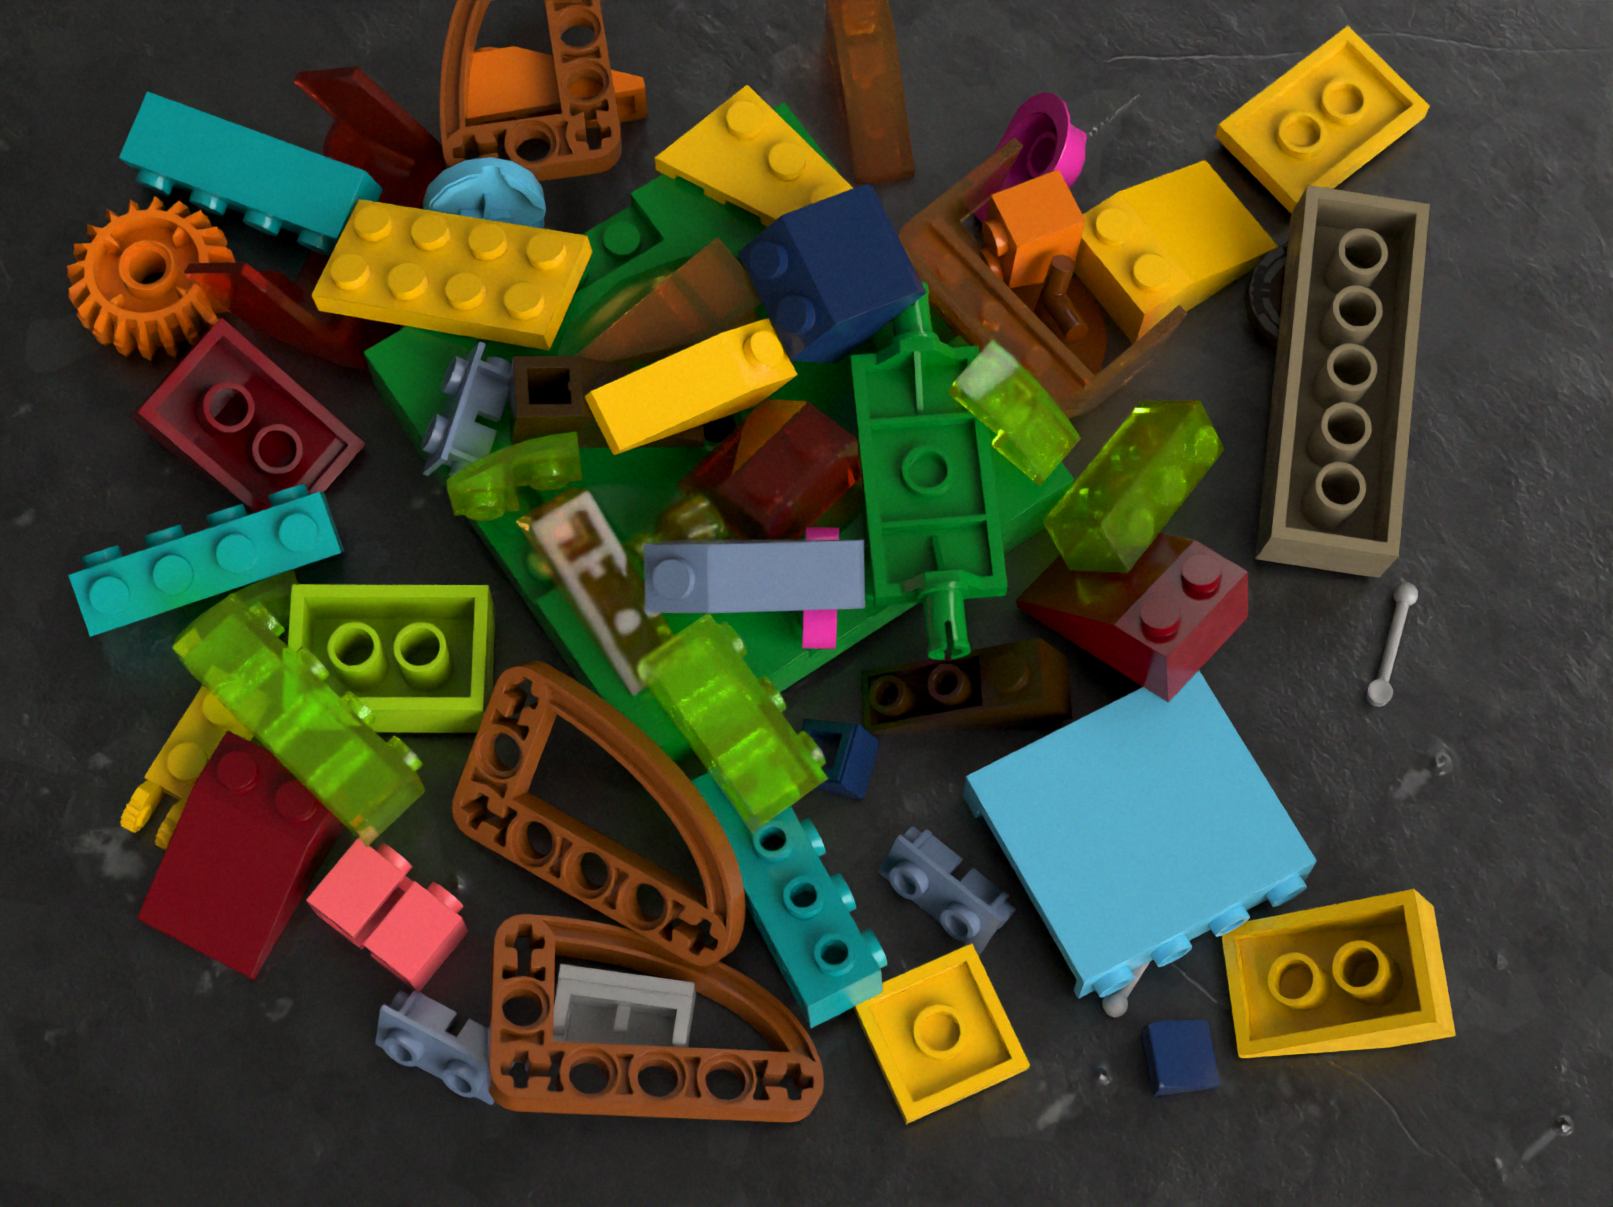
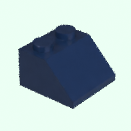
M863 184L784 214L738 252L791 361L837 364L927 293L872 185Z

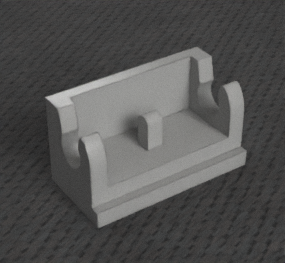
M560 964L554 1003L553 1041L688 1047L696 999L695 983Z

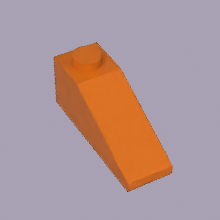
M516 46L500 49L482 47L474 50L468 87V126L562 114L553 55ZM611 70L619 123L648 118L643 77ZM581 78L570 86L569 92L578 99L588 100L600 94L603 86L595 79ZM597 118L585 120L586 129L598 127Z

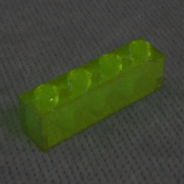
M231 593L171 648L184 667L367 848L425 792L418 773L415 772L422 766L421 761L398 737L393 736L386 743L369 726L376 718L353 693L347 691L343 696L339 697L323 682L330 673L308 649L301 646L294 653L278 638L285 631L284 628L263 605L256 602L252 607L248 608Z

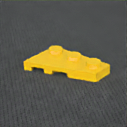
M748 85L654 158L655 170L674 180L678 175L703 188L704 195L725 205L729 201L759 216L761 224L767 227L784 214L853 189L839 173Z

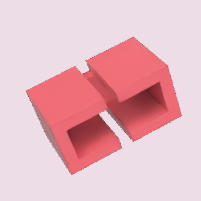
M357 838L306 901L318 917L361 950L364 947L372 953L370 955L372 959L412 990L420 992L469 932L463 918L458 914L464 906L450 892L435 882H432L425 889L416 881L413 882L406 875L412 868L411 864L385 843L381 842L376 850H374L360 838Z

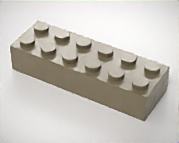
M1307 185L1291 214L1255 559L1380 578L1399 557L1430 204Z

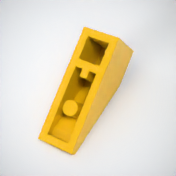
M766 318L715 335L590 391L584 397L612 454L616 455L754 407L797 376V373L770 319Z

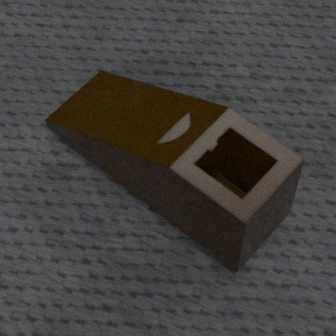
M513 356L508 385L511 449L609 448L584 396L590 391L637 371V369L582 356ZM704 424L639 447H704Z
M1039 637L971 650L968 655L957 659H951L950 654L945 655V660L930 658L861 672L864 728L872 735L1014 730L1073 719L1068 658Z

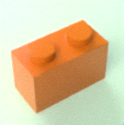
M1059 169L991 195L987 220L982 223L984 235L982 249L977 252L980 269L990 285L997 283L1001 290L1044 283L1053 256L1065 255L1074 262L1076 261L1085 219Z

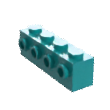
M148 91L119 156L121 161L138 173L135 182L147 189L165 196H170L173 188L191 194L188 200L190 203L219 216H223L226 208L245 214L242 220L245 224L269 235L277 236L280 228L299 234L297 242L302 246L326 256H331L358 200L378 202L383 190L364 170Z
M304 483L268 495L272 508L248 516L244 505L240 504L207 515L206 518L210 527L208 529L185 536L180 524L144 536L148 549L123 557L120 547L117 545L81 557L85 570L68 576L90 637L342 553L344 548L324 491L309 495Z
M758 748L692 780L693 785L715 814L731 844L743 880L746 907L810 1028L882 993L880 968L888 965L883 949L873 931L869 928L860 933L849 912L856 909L852 893L840 873L829 876L819 858L826 854L822 839L809 818L799 822L789 804L796 800V796L783 768L779 764L769 768Z

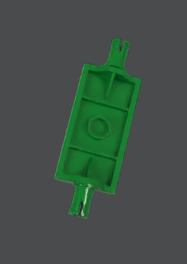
M921 281L927 293L892 320L894 338L890 340L889 346L877 353L850 355V375L874 606L909 603L924 604L928 657L936 660H945L944 650L947 649L946 633L949 635L951 659L964 657L971 652L967 636L963 599L1006 596L1008 585L979 346L951 347L940 342L939 336L932 332L928 298L930 294L929 286Z

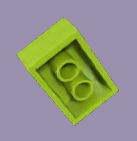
M292 584L284 711L296 732L477 733L493 692L496 610L489 586Z

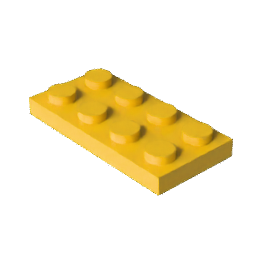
M359 199L311 296L318 311L550 351L591 257L592 248L586 235Z

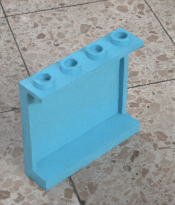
M1199 670L1169 703L1142 687L967 775L965 778L963 792L965 802L975 819L983 815L1077 979L1073 991L1078 999L1096 990L1100 998L1120 990L1135 978L1131 972L1132 970L1152 960L1155 961L1158 967H1162L1179 959L1193 948L1190 940L1209 930H1212L1215 937L1231 932L1250 918L1247 910L1266 900H1269L1273 907L1290 901L1307 888L1304 880L1307 879L1317 861Z

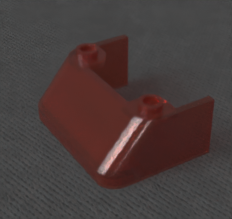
M358 66L298 72L293 82L335 119L324 140L323 156L366 171L383 188L378 202L423 209L422 202L429 184L446 170L442 144ZM313 250L310 252L294 283L277 271L257 272L246 262L189 263L183 273L252 329L346 368H369L364 351L398 332L402 326L318 311L311 295L330 256Z

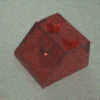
M766 398L678 482V486L683 493L742 540H798L806 532V526L811 527L861 477L857 438L808 401Z

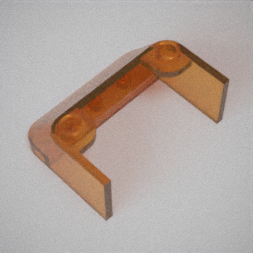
M1014 137L908 221L900 230L898 238L920 281L925 282L929 286V304L970 346H979L980 357L1031 410L1042 418L1052 421H1063L1092 412L1158 355L1188 313L1178 305L1105 369L1101 367L1097 375L1094 376L981 260L980 248L976 239L961 224L967 217L989 201L991 195L997 193L1023 147Z

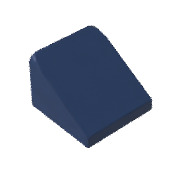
M804 719L787 777L791 782L849 798L863 799L879 748L878 739L858 723Z
M1208 1019L1157 1021L1145 1024L1141 1034L1153 1097L1220 1087Z

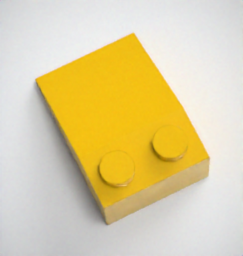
M1203 160L1121 190L1084 213L1085 225L1075 261L1074 272L1132 344L1136 346L1254 269L1268 251L1278 246L1209 163Z
M1415 889L1246 921L1238 928L1222 935L1238 1056L1242 1059L1388 1048L1456 1036L1434 906Z

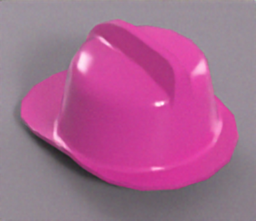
M1041 92L1030 97L1017 109L1010 121L1002 140L984 166L975 185L972 202L975 216L982 223L987 220L990 197L994 193L1058 169L1068 188L1072 187L1079 177L1085 161L1087 136L1085 132L1070 123V115L1066 103L1057 94Z

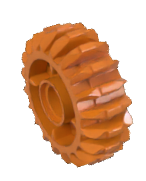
M154 196L147 210H141L138 203L130 199L127 208L128 213L120 217L106 208L105 218L108 224L105 227L99 228L87 224L86 234L91 243L73 244V254L77 263L67 266V276L73 285L68 288L69 299L73 306L78 308L77 316L83 327L93 330L92 332L96 340L105 347L114 343L118 353L123 354L125 357L138 347L142 357L147 358L151 362L157 348L164 346L167 354L176 358L178 352L177 343L188 340L189 344L193 346L200 338L197 332L202 328L207 330L218 320L214 313H231L232 302L228 294L237 291L238 284L233 272L236 265L234 255L231 249L226 247L227 241L223 232L217 226L212 227L209 218L201 210L191 215L187 205H184L180 200L167 211L163 201L159 200L156 196ZM164 273L161 279L152 284H141L151 274Z

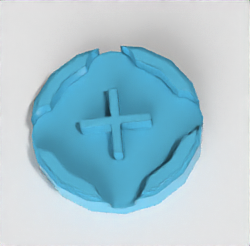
M487 157L465 160L444 170L429 184L422 202L424 210L536 228L544 227L546 206L542 185L530 170L509 160Z

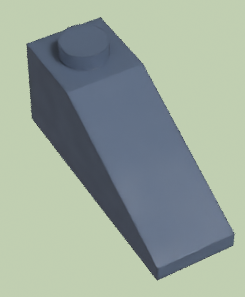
M672 540L644 545L646 613H727L865 608L864 540Z

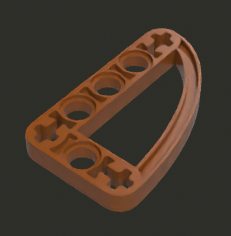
M457 0L446 36L440 79V128L446 169L465 161L466 152L470 150H478L479 159L487 157L499 159L497 145L505 146L507 160L530 170L538 181L597 174L607 171L616 165L622 155V139L600 0H544L562 114L467 126L470 70L479 29L491 0ZM574 26L589 28L595 35L591 42L582 47L566 45L561 40V36L568 28ZM581 78L595 79L603 86L600 94L588 100L574 97L569 92V88L576 80ZM597 118L601 148L589 150L585 120ZM529 139H541L550 146L547 156L538 161L521 159L516 154V150L521 143Z
M537 660L524 662L504 671L495 684L453 797L452 813L459 829L473 840L689 963L698 966H708L731 953L740 941L745 922L746 903L743 880L734 851L723 828L689 778L637 725L604 699L561 671ZM530 680L533 682L531 693L539 699L538 702L528 705L523 709L527 699V692L519 686L520 683ZM521 712L519 719L509 718V716ZM557 714L610 753L655 798L687 843L700 871L705 891L528 792ZM499 733L512 737L519 747V762L514 768L505 766L496 755L494 746ZM484 795L489 798L487 808L496 814L487 820L483 817L484 806L477 801V798ZM516 812L518 813L512 821L506 818ZM531 821L542 823L551 833L553 844L549 854L538 853L531 847L527 837V830ZM586 852L597 854L605 862L608 877L604 885L593 884L585 877L581 863ZM640 884L652 885L662 895L664 909L660 917L647 915L640 908L637 901V890ZM677 918L684 921L675 928L672 926V923ZM705 919L712 923L710 934L713 938L717 939L709 945L701 941L704 931L697 926V924Z
M521 914L504 920L496 931L491 952L487 1085L494 1101L503 1108L520 1112L789 1123L801 1121L809 1116L819 1101L824 1086L823 1069L820 1057L809 1034L782 1002L758 983L720 961L708 966H698L685 961L631 929L587 920ZM519 937L528 938L529 947L533 949L528 965L527 977H515L518 953L513 947L516 938ZM555 955L603 962L665 979L695 983L696 992L714 1000L740 1016L754 1027L770 1043L775 1051L553 1041ZM513 997H526L536 1003L540 1010V1017L535 1023L528 1026L514 1025L504 1016L502 1006ZM513 1063L525 1064L526 1074L534 1076L529 1078L526 1088H515L513 1078L506 1075L510 1073ZM551 1063L560 1064L555 1083L557 1092L547 1090L551 1078L547 1077ZM579 1064H594L602 1069L606 1075L607 1086L595 1094L581 1093L570 1082L569 1072ZM657 1066L664 1068L673 1077L675 1089L667 1096H650L640 1087L638 1074L647 1067ZM724 1069L731 1071L741 1081V1095L730 1100L715 1097L707 1088L706 1076L714 1070ZM756 1072L762 1073L759 1086H765L760 1100L753 1099L757 1083ZM784 1075L794 1076L795 1085L800 1088H806L802 1090L798 1100L788 1099V1093L785 1088L775 1087L780 1085Z

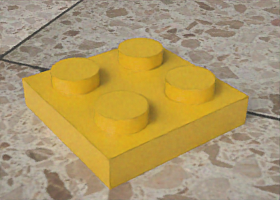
M973 943L883 982L882 993L853 1007L905 1124L1028 1070L1030 1066Z

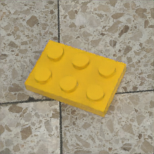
M1347 26L1219 123L1215 137L1292 214L1307 185L1334 189L1424 119L1430 106Z

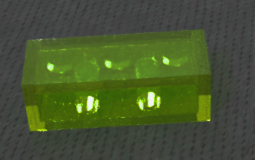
M1200 400L1141 401L1074 482L1072 488L1065 493L1043 520L1069 570L1128 573L1225 450Z
M707 613L643 657L636 671L748 828L754 833L827 780L828 777L821 769L826 764V761L814 740L804 731L796 734L781 712L786 710V704L776 687L764 676L757 680L742 658L747 655V651L735 630L726 622L718 625L711 614Z

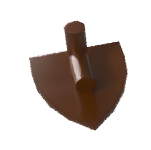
M1065 255L1053 256L1044 283L973 295L972 299L989 324L1004 341L1023 356L1057 375L1088 386L1091 385L1104 361L1107 335L1104 318L1094 298L1079 277L1072 278L1075 262L1070 257Z

